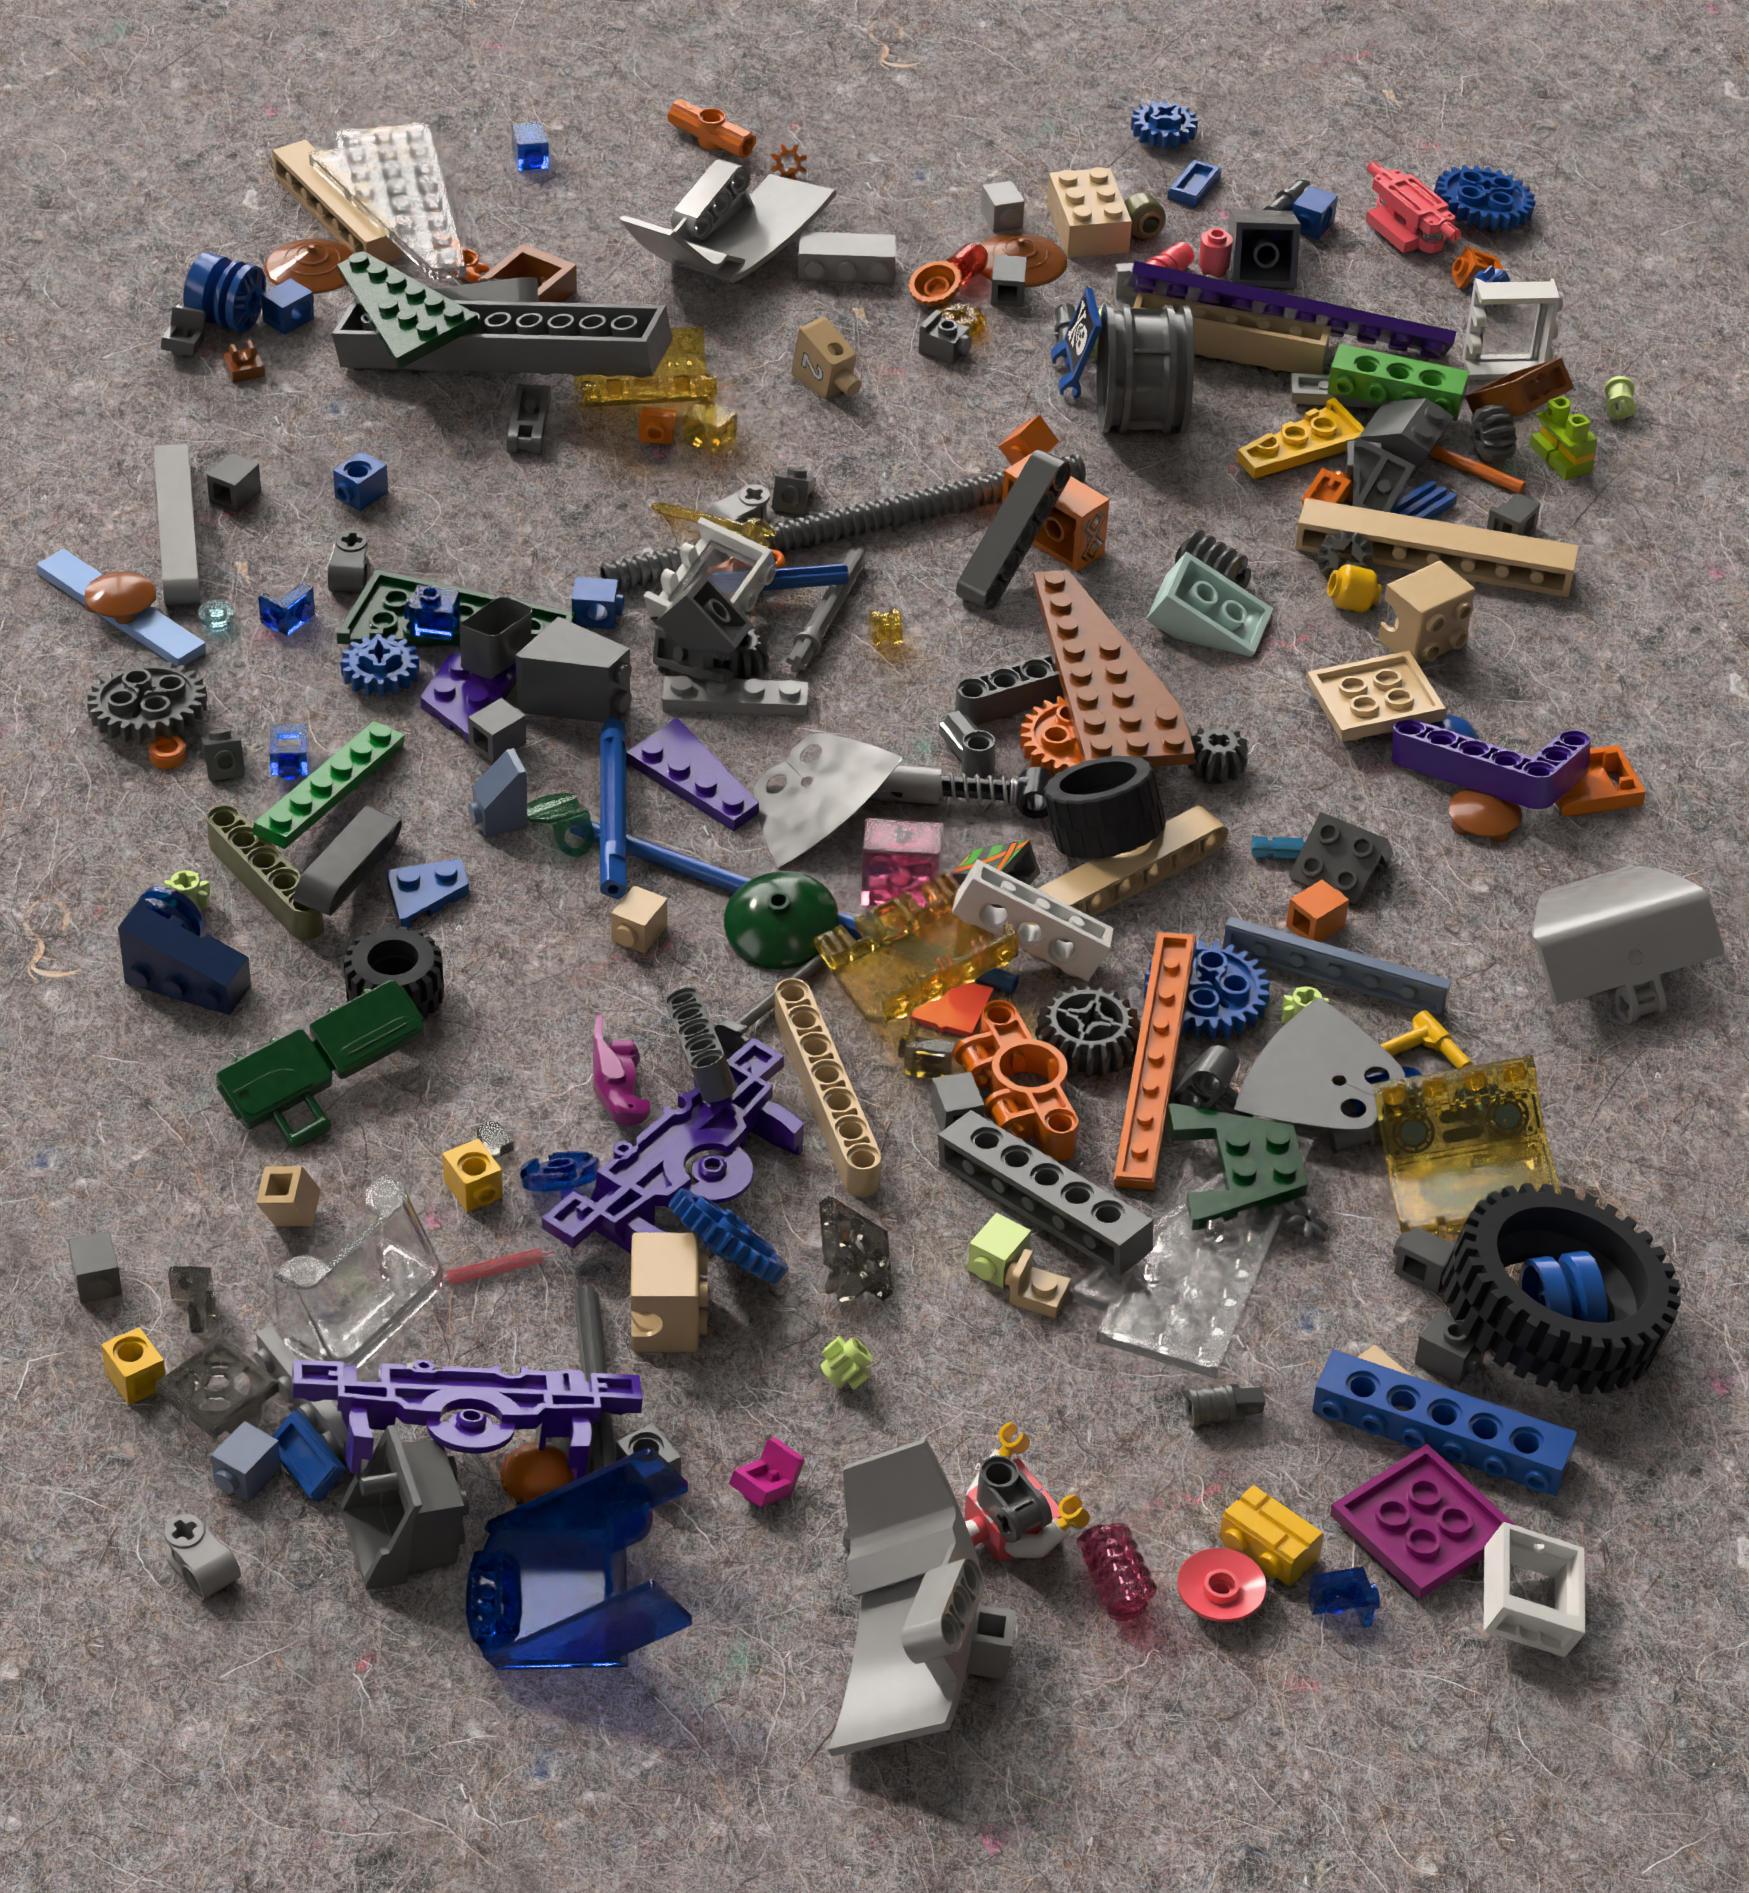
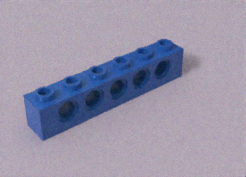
M1332 1349L1315 1388L1312 1412L1322 1415L1331 1421L1346 1423L1363 1429L1369 1434L1380 1435L1404 1443L1413 1449H1419L1428 1444L1441 1457L1450 1462L1461 1463L1485 1471L1491 1476L1517 1482L1534 1491L1546 1492L1557 1496L1572 1459L1577 1432L1335 1349ZM1396 1406H1404V1407H1407V1408L1410 1409V1410H1409V1411H1400V1410H1397V1409L1394 1408V1407H1396Z

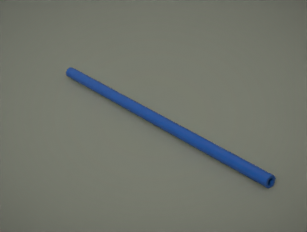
M575 816L570 825V833L600 844V824ZM626 834V854L733 893L751 880L745 876ZM838 911L839 924L837 931L1013 994L1017 989L1019 976Z

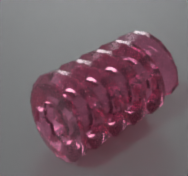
M1123 1523L1093 1526L1085 1530L1077 1538V1547L1082 1552L1081 1556L1088 1566L1091 1577L1094 1579L1095 1587L1106 1606V1611L1110 1618L1116 1621H1128L1140 1615L1148 1606V1601L1157 1592V1585L1150 1578L1151 1572L1144 1565L1145 1559L1141 1552L1138 1551V1544L1134 1538H1131V1529Z

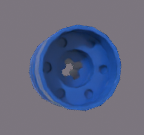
M211 252L202 253L193 262L184 285L183 304L185 307L204 310L206 312L205 323L211 325L217 323L222 328H230L239 333L247 332L254 326L262 311L261 294L266 292V276L263 269L256 265L246 264L239 260L232 262L231 259Z

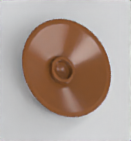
M1022 232L992 236L982 241L975 248L972 256V261L977 271L991 281L995 255L1027 257L1025 288L1048 284L1059 278L1067 267L1066 254L1057 244L1044 237Z
M302 239L287 243L274 250L266 259L264 270L267 278L276 286L291 278L308 288L313 294L326 293L345 286L340 277L337 264L347 260L353 253L345 245L335 241Z

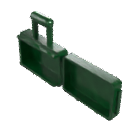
M389 980L374 989L366 988L362 991L361 996L338 1008L330 1007L325 1015L310 1023V1035L314 1041H311L306 1032L299 1028L281 1038L272 1037L268 1045L245 1057L237 1056L234 1059V1063L216 1073L217 1090L236 1120L240 1119L246 1129H253L273 1118L286 1138L288 1145L295 1149L299 1148L331 1129V1121L326 1117L313 1096L332 1086V1071L335 1072L338 1078L345 1079L422 1038L425 1033V1025L422 1022L424 1017L404 987L400 988L396 981ZM305 1101L316 1120L293 1132L282 1112Z

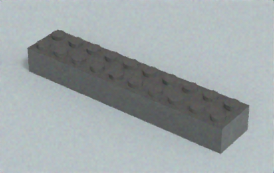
M354 298L332 332L340 367L357 370L367 368H380L388 371L397 370L398 367L395 364L394 357L389 355L385 343L379 339L367 320L363 308L360 309L356 298ZM452 300L476 313L480 326L402 369H414L420 372L446 370L447 372L477 371L478 373H540L541 375L571 374L573 376L588 374L603 375L605 377L622 375L644 378L654 375L673 339L666 305Z

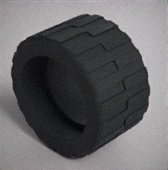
M1117 755L1081 762L1057 773L1047 782L1043 790L1056 847L1059 852L1072 858L1099 859L1136 850L1157 838L1166 826L1153 765L1141 757Z

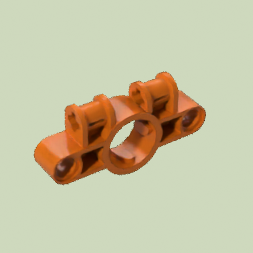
M1002 1000L987 1003L982 1010L980 1034L964 1038L954 1048L953 1055L956 1062L963 1065L966 1072L971 1071L977 1088L990 1086V1096L984 1101V1113L988 1118L993 1119L997 1126L1023 1140L1033 1137L1040 1151L1045 1155L1051 1156L1056 1161H1064L1071 1158L1076 1150L1079 1120L1065 1095L1068 1067L1064 1055L1053 1045L1033 1039L1017 1009L1011 1003ZM1031 1072L1048 1078L1050 1083L1039 1087H1024L1014 1084L1007 1076L1014 1073Z

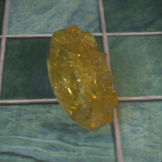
M958 302L955 305L944 304L943 308L937 309L942 311L941 317L954 321L957 320V323L970 327L969 336L971 337L979 335L985 328L986 316L982 314L980 308H972L970 303L966 305H960Z

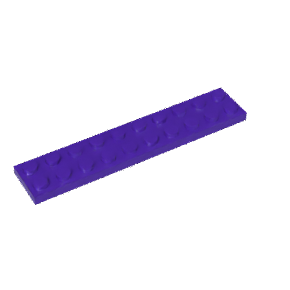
M1134 261L1128 282V287H1133L1134 292L1137 294L1139 292L1150 294L1155 292L1165 294L1166 297L1187 299L1204 304L1331 327L1330 336L1342 338L1344 334L1357 337L1356 340L1364 344L1374 345L1376 341L1388 343V348L1396 351L1405 352L1408 348L1420 350V355L1428 358H1439L1440 355H1446L1454 345L1457 332Z

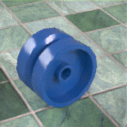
M1589 1252L1564 1253L1557 1262L1553 1257L1549 1256L1526 1259L1522 1264L1519 1287L1532 1299L1552 1311L1573 1319L1607 1323L1608 1306L1602 1275L1595 1259Z

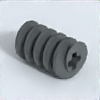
M1201 529L1193 531L1176 553L1175 564L1187 551L1243 589L1250 582L1251 569L1247 568V556L1244 554L1237 556L1236 549H1227L1224 542L1216 543L1215 537L1211 535L1205 537V532Z

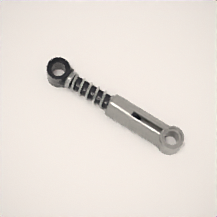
M898 765L878 790L868 799L939 805L940 799L943 801L946 797H953L955 802L959 798H965L968 803L972 799H978L981 804L984 800H991L994 805L999 800L1004 801L1006 805H1017L1021 814L1028 818L1041 819L1049 815L1043 790L1047 782L1054 775L1045 768L1031 767L1024 770L1019 775V778L1012 777L1009 781H1006L1003 776L1000 780H993L990 775L987 779H980L977 774L974 778H967L964 773L961 777H954L952 773H949L948 776H941L942 768Z

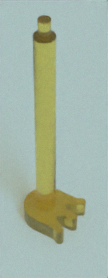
M664 502L651 505V508L657 510L659 514L697 523L700 517H703L765 547H770V542L767 539L768 535H776V531L765 520L759 518H751L746 523Z

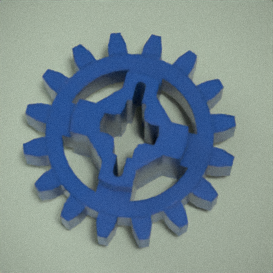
M1153 100L1150 102V106L1140 104V109H1134L1131 118V130H1133L1134 137H1140L1139 142H1149L1150 147L1159 144L1162 149H1166L1167 145L1178 148L1179 143L1188 145L1189 139H1195L1198 119H1196L1195 112H1189L1188 106L1180 107L1178 105L1179 102L1168 104L1166 100H1163L1162 104Z
M376 634L372 640L363 636L361 644L351 642L350 650H343V659L340 660L341 675L344 676V683L352 684V691L354 692L365 689V696H370L372 692H375L380 697H384L385 692L388 691L397 695L399 687L409 689L410 681H417L418 671H420L419 656L416 655L415 646L408 647V640L406 639L396 642L395 635H390L388 639L382 638L381 634Z

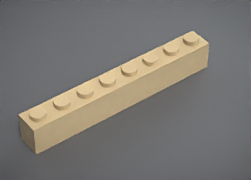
M1305 498L1298 522L1295 550L1318 554L1320 545L1323 544L1329 535L1339 533L1342 530L1352 533L1358 532L1366 541H1369L1373 552L1374 564L1418 571L1435 562L1442 561L1466 580L1569 598L1579 545ZM1352 546L1346 549L1344 553L1334 552L1340 558L1355 560L1351 557Z

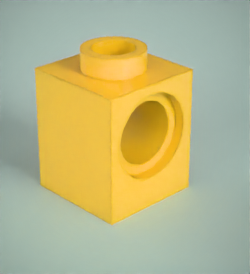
M479 1138L442 1153L444 1182L466 1212L488 1205L503 1197L502 1169Z
M140 1327L101 1344L105 1373L128 1405L167 1388L164 1360Z

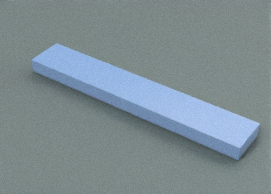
M64 548L36 564L38 575L83 605H85V589L91 581L103 575ZM151 606L136 614L135 621L129 624H119L114 618L100 615L168 662H172L176 667L185 666L206 653L204 641Z

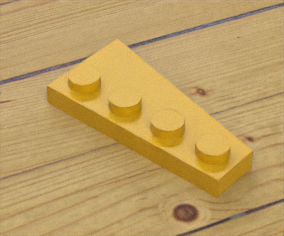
M1334 397L1326 401V406L1323 409L1317 410L1313 408L1306 412L1304 419L1297 423L1289 421L1281 426V431L1277 434L1267 433L1238 449L1237 461L1253 479L1345 452L1347 440L1355 441L1356 437H1359L1365 428Z

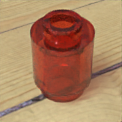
M967 243L946 261L954 263V266H958L962 274V286H966L986 268L988 253L979 243Z

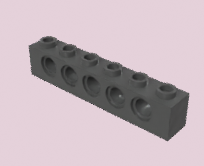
M970 1110L938 1134L939 1164L1118 1275L1121 1276L1153 1251V1219L1144 1212L1136 1210L1121 1201L1114 1194L1096 1186L1081 1174L1075 1173L1058 1163L1051 1156L1045 1155L1028 1145L1023 1139L1015 1137L1000 1128L993 1121L985 1119Z

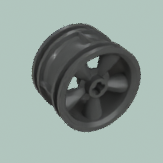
M1103 304L1100 316L1102 329L1098 336L1096 370L1097 416L1100 432L1108 433L1111 426H1115L1118 433H1125L1127 429L1159 430L1161 434H1168L1171 427H1175L1177 434H1185L1190 421L1194 382V330L1190 306L1181 305L1178 312H1174L1172 305H1164L1162 309L1130 308L1129 304H1121L1118 311H1114L1112 304Z

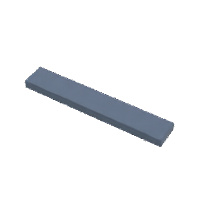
M1230 916L1226 923L1223 949L1232 944L1234 945L1233 953L1248 952L1247 960L1257 959L1259 963L1418 1010H1427L1432 1014L1442 1017L1447 1008L1451 980L1235 917Z

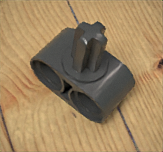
M1219 1045L1208 1048L1188 1068L1171 1097L1172 1104L1208 1109L1217 1104L1229 1114L1251 1118L1254 1116L1234 1110L1239 1093L1229 1085L1239 1066V1061L1231 1050Z

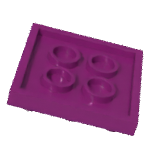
M1428 1444L1331 1505L1330 1516L1419 1600L1484 1558V1546L1503 1522L1515 1525Z

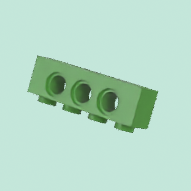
M1339 344L1331 365L1327 393L1380 405L1387 401L1427 398L1454 416L1452 420L1457 421L1465 400L1470 371Z

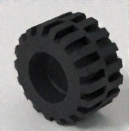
M390 926L383 927L381 931H376L375 929L369 931L366 937H358L354 940L355 945L348 947L346 951L347 956L344 957L347 1003L361 996L362 991L366 988L374 989L389 980H394L400 988L404 987L424 1017V1020L428 1019V1013L434 1014L439 1009L438 1003H442L444 998L443 959L439 946H435V941L430 936L423 937V932L419 930L408 931V927L400 926L399 929H391Z

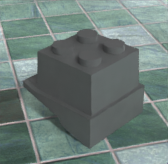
M396 1425L387 1426L373 1452L372 1460H369L363 1473L355 1474L340 1504V1512L366 1590L405 1584L409 1574L456 1564L459 1545L465 1543V1530L462 1521L463 1516L469 1514V1502L465 1489L458 1488L456 1482L457 1466L454 1457L447 1456L444 1446L435 1440L401 1443Z

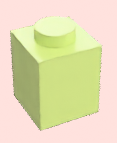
M996 1213L970 1242L968 1271L982 1280L989 1281L1003 1288L1011 1262H1018L1025 1249L1030 1250L1031 1230Z

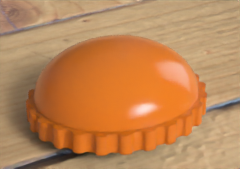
M939 260L926 263L911 275L908 285L910 295L913 297V300H917V303L926 306L936 307L950 302L960 291L961 281L963 280L962 274L958 266H954V263H949L948 261Z
M530 1442L512 1450L510 1455L506 1456V1460L502 1462V1469H500V1480L504 1491H507L508 1495L514 1497L516 1501H522L523 1504L531 1503L532 1505H545L547 1502L552 1503L555 1502V1499L562 1498L563 1494L569 1491V1486H572L574 1476L571 1468H567L568 1457L566 1453L549 1443H546L545 1450H538L537 1442Z

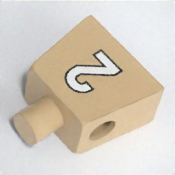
M825 316L799 328L791 374L823 398H830L842 391L848 397H851L862 386V382L853 374L857 358L855 350Z

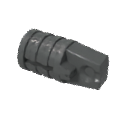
M1238 1384L1222 1385V1387L1212 1386L1211 1388L1187 1389L1185 1394L1186 1413L1191 1427L1206 1426L1213 1423L1222 1424L1223 1422L1245 1421L1246 1415L1262 1413L1266 1404L1262 1387L1239 1388Z

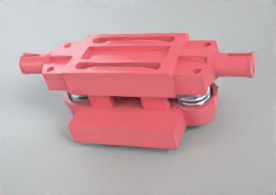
M1377 161L1371 162L1367 166V172L1374 176L1372 189L1379 196L1377 197V208L1367 211L1366 222L1402 253L1410 252L1417 248L1426 253H1435L1443 249L1446 238L1454 242V240L1457 241L1461 237V230L1457 229L1454 225L1456 216L1448 210L1449 205L1412 174L1405 175L1399 169H1384Z

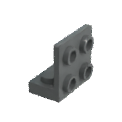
M1320 812L1289 877L1292 881L1306 887H1310L1323 879L1348 898L1350 905L1356 906L1377 864L1380 863L1388 866L1394 853L1387 838Z

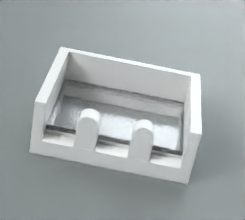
M1475 278L1462 355L1465 370L1470 371L1468 380H1497L1511 372L1554 359L1552 340L1558 337L1557 312H1561L1563 309V294L1558 292L1554 278L1546 282L1487 283Z
M700 517L697 523L701 538L695 546L687 542L681 546L680 557L682 565L675 573L669 569H665L662 572L660 580L663 591L659 596L649 591L644 594L649 617H660L672 601L704 573L708 575L744 615L745 612L753 609L760 591L765 585H769L775 577L776 566L772 550Z

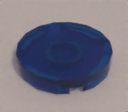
M564 1151L548 1155L549 1161L540 1164L539 1158H533L525 1162L518 1171L520 1185L523 1189L535 1192H553L577 1188L596 1180V1171L601 1167L599 1158L593 1157V1154L589 1152Z

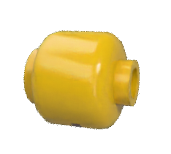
M1345 564L1339 570H1334L1327 586V595L1331 597L1335 607L1357 613H1364L1369 610L1372 604L1376 605L1382 592V586L1377 583V576L1373 570Z

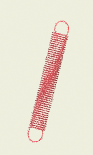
M541 1248L531 1249L491 1259V1261L487 1260V1262L471 1264L469 1267L468 1265L465 1268L463 1266L460 1270L458 1268L446 1271L447 1277L444 1278L450 1277L452 1285L455 1282L460 1284L511 1271L509 1267L513 1269L514 1266L515 1269H519L520 1267L523 1268L524 1265L527 1267L528 1264L531 1266L532 1263L533 1265L536 1262L539 1264L540 1261L543 1263L541 1256L549 1254H543L542 1252L541 1255Z

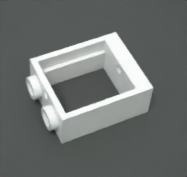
M1503 1522L1484 1546V1632L1566 1657L1585 1634L1584 1548L1561 1539L1525 1529L1521 1526ZM1510 1564L1554 1577L1555 1609L1509 1595Z

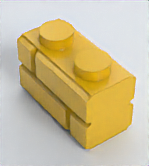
M1254 1485L1240 1497L1239 1501L1236 1500L1225 1510L1219 1538L1222 1539L1227 1549L1245 1554L1260 1567L1266 1577L1270 1579L1278 1578L1289 1587L1303 1574L1304 1570L1307 1571L1318 1560L1324 1537L1322 1531Z

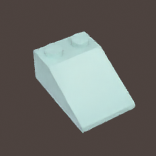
M1186 551L1166 574L1146 620L1175 639L1252 657L1256 652L1273 608Z

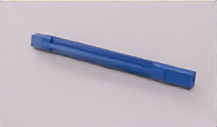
M608 716L601 728L600 893L618 900L627 891L625 722Z

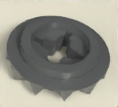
M1345 530L1329 535L1323 544L1320 545L1318 552V566L1323 576L1329 580L1332 572L1339 569L1340 558L1334 552L1344 553L1350 546H1352L1351 557L1355 559V562L1347 561L1345 564L1371 570L1373 552L1369 541H1366L1358 532L1352 533Z

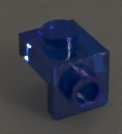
M301 582L281 599H277L267 593H262L258 597L261 623L286 636H289L315 615L314 590L312 586Z

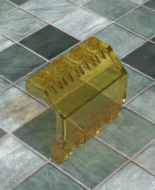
M704 327L670 328L673 340L653 376L644 378L622 375L605 377L603 375L588 374L573 376L576 403L580 408L714 400V396L717 395V381L715 374H707Z
M947 871L933 878L931 882L927 881L920 885L922 896L928 902V906L921 908L907 891L899 895V899L895 897L867 911L866 916L862 914L854 918L856 929L862 935V939L855 942L846 928L840 925L833 929V933L827 931L815 937L814 944L821 957L830 967L835 980L865 1020L885 1025L896 1018H903L909 1015L914 1009L929 1001L939 1000L947 992L963 984L974 982L980 975L996 967H1002L1010 963L1013 958L1018 956V932L1008 922L1003 925V935L994 939L990 932L976 925L966 924L957 915L953 914V905L960 885Z

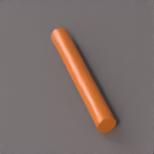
M1435 445L1431 451V457L1516 493L1522 494L1526 487V482L1441 446Z

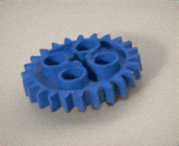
M1462 165L1461 170L1456 167H1452L1451 172L1444 170L1443 175L1438 176L1434 188V193L1449 205L1448 210L1456 216V222L1465 220L1467 221L1466 226H1471L1474 223L1477 224L1480 230L1484 226H1488L1491 231H1495L1496 227L1507 231L1508 226L1513 229H1517L1518 224L1525 226L1526 221L1531 220L1536 203L1534 200L1535 194L1530 193V187L1522 186V180L1513 181L1514 175L1512 174L1504 176L1502 175V170L1491 172L1490 167L1481 170L1477 165H1474L1473 169Z
M1199 939L1195 950L1181 1035L1191 1030L1194 1031L1195 1039H1199L1202 1033H1208L1209 1038L1215 1040L1216 1033L1221 1032L1227 1039H1230L1233 1029L1240 1034H1245L1246 1025L1255 1027L1257 1018H1264L1265 1008H1268L1270 997V981L1265 980L1266 970L1258 969L1259 961L1257 959L1247 961V951H1242L1238 954L1233 953L1234 945L1232 944L1225 949H1220L1219 941L1215 940L1211 947H1206L1205 942ZM1152 961L1149 964V971L1145 973L1144 998H1146Z
M680 1188L669 1202V1208L673 1210L675 1215L681 1218L680 1220L683 1225L693 1233H697L704 1240V1244L730 1264L733 1261L749 1274L762 1278L774 1285L779 1283L789 1269L787 1267L788 1264L783 1261L784 1259L776 1254V1250L763 1238L755 1234L753 1228L730 1209L724 1211L706 1197L695 1195L692 1191H687L684 1188Z

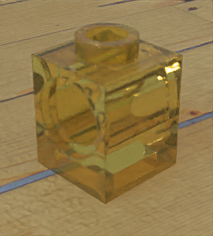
M705 397L686 411L683 418L684 441L714 455H718L737 439V412Z

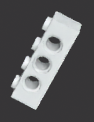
M978 859L956 893L952 913L957 915L963 922L969 925H976L992 933L998 940L1010 942L1026 950L1036 959H1044L1060 967L1063 972L1070 976H1078L1088 982L1110 949L1113 934L1112 927ZM991 904H998L1003 908H995ZM1030 921L1036 923L1037 925H1029L1025 922ZM1059 939H1068L1071 942H1062Z

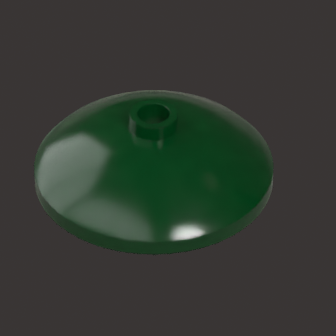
M791 871L771 872L746 882L733 894L724 913L725 934L732 949L745 961L767 969H790L806 964L816 955L822 954L827 950L836 936L839 924L838 908L831 892L818 880L808 875Z

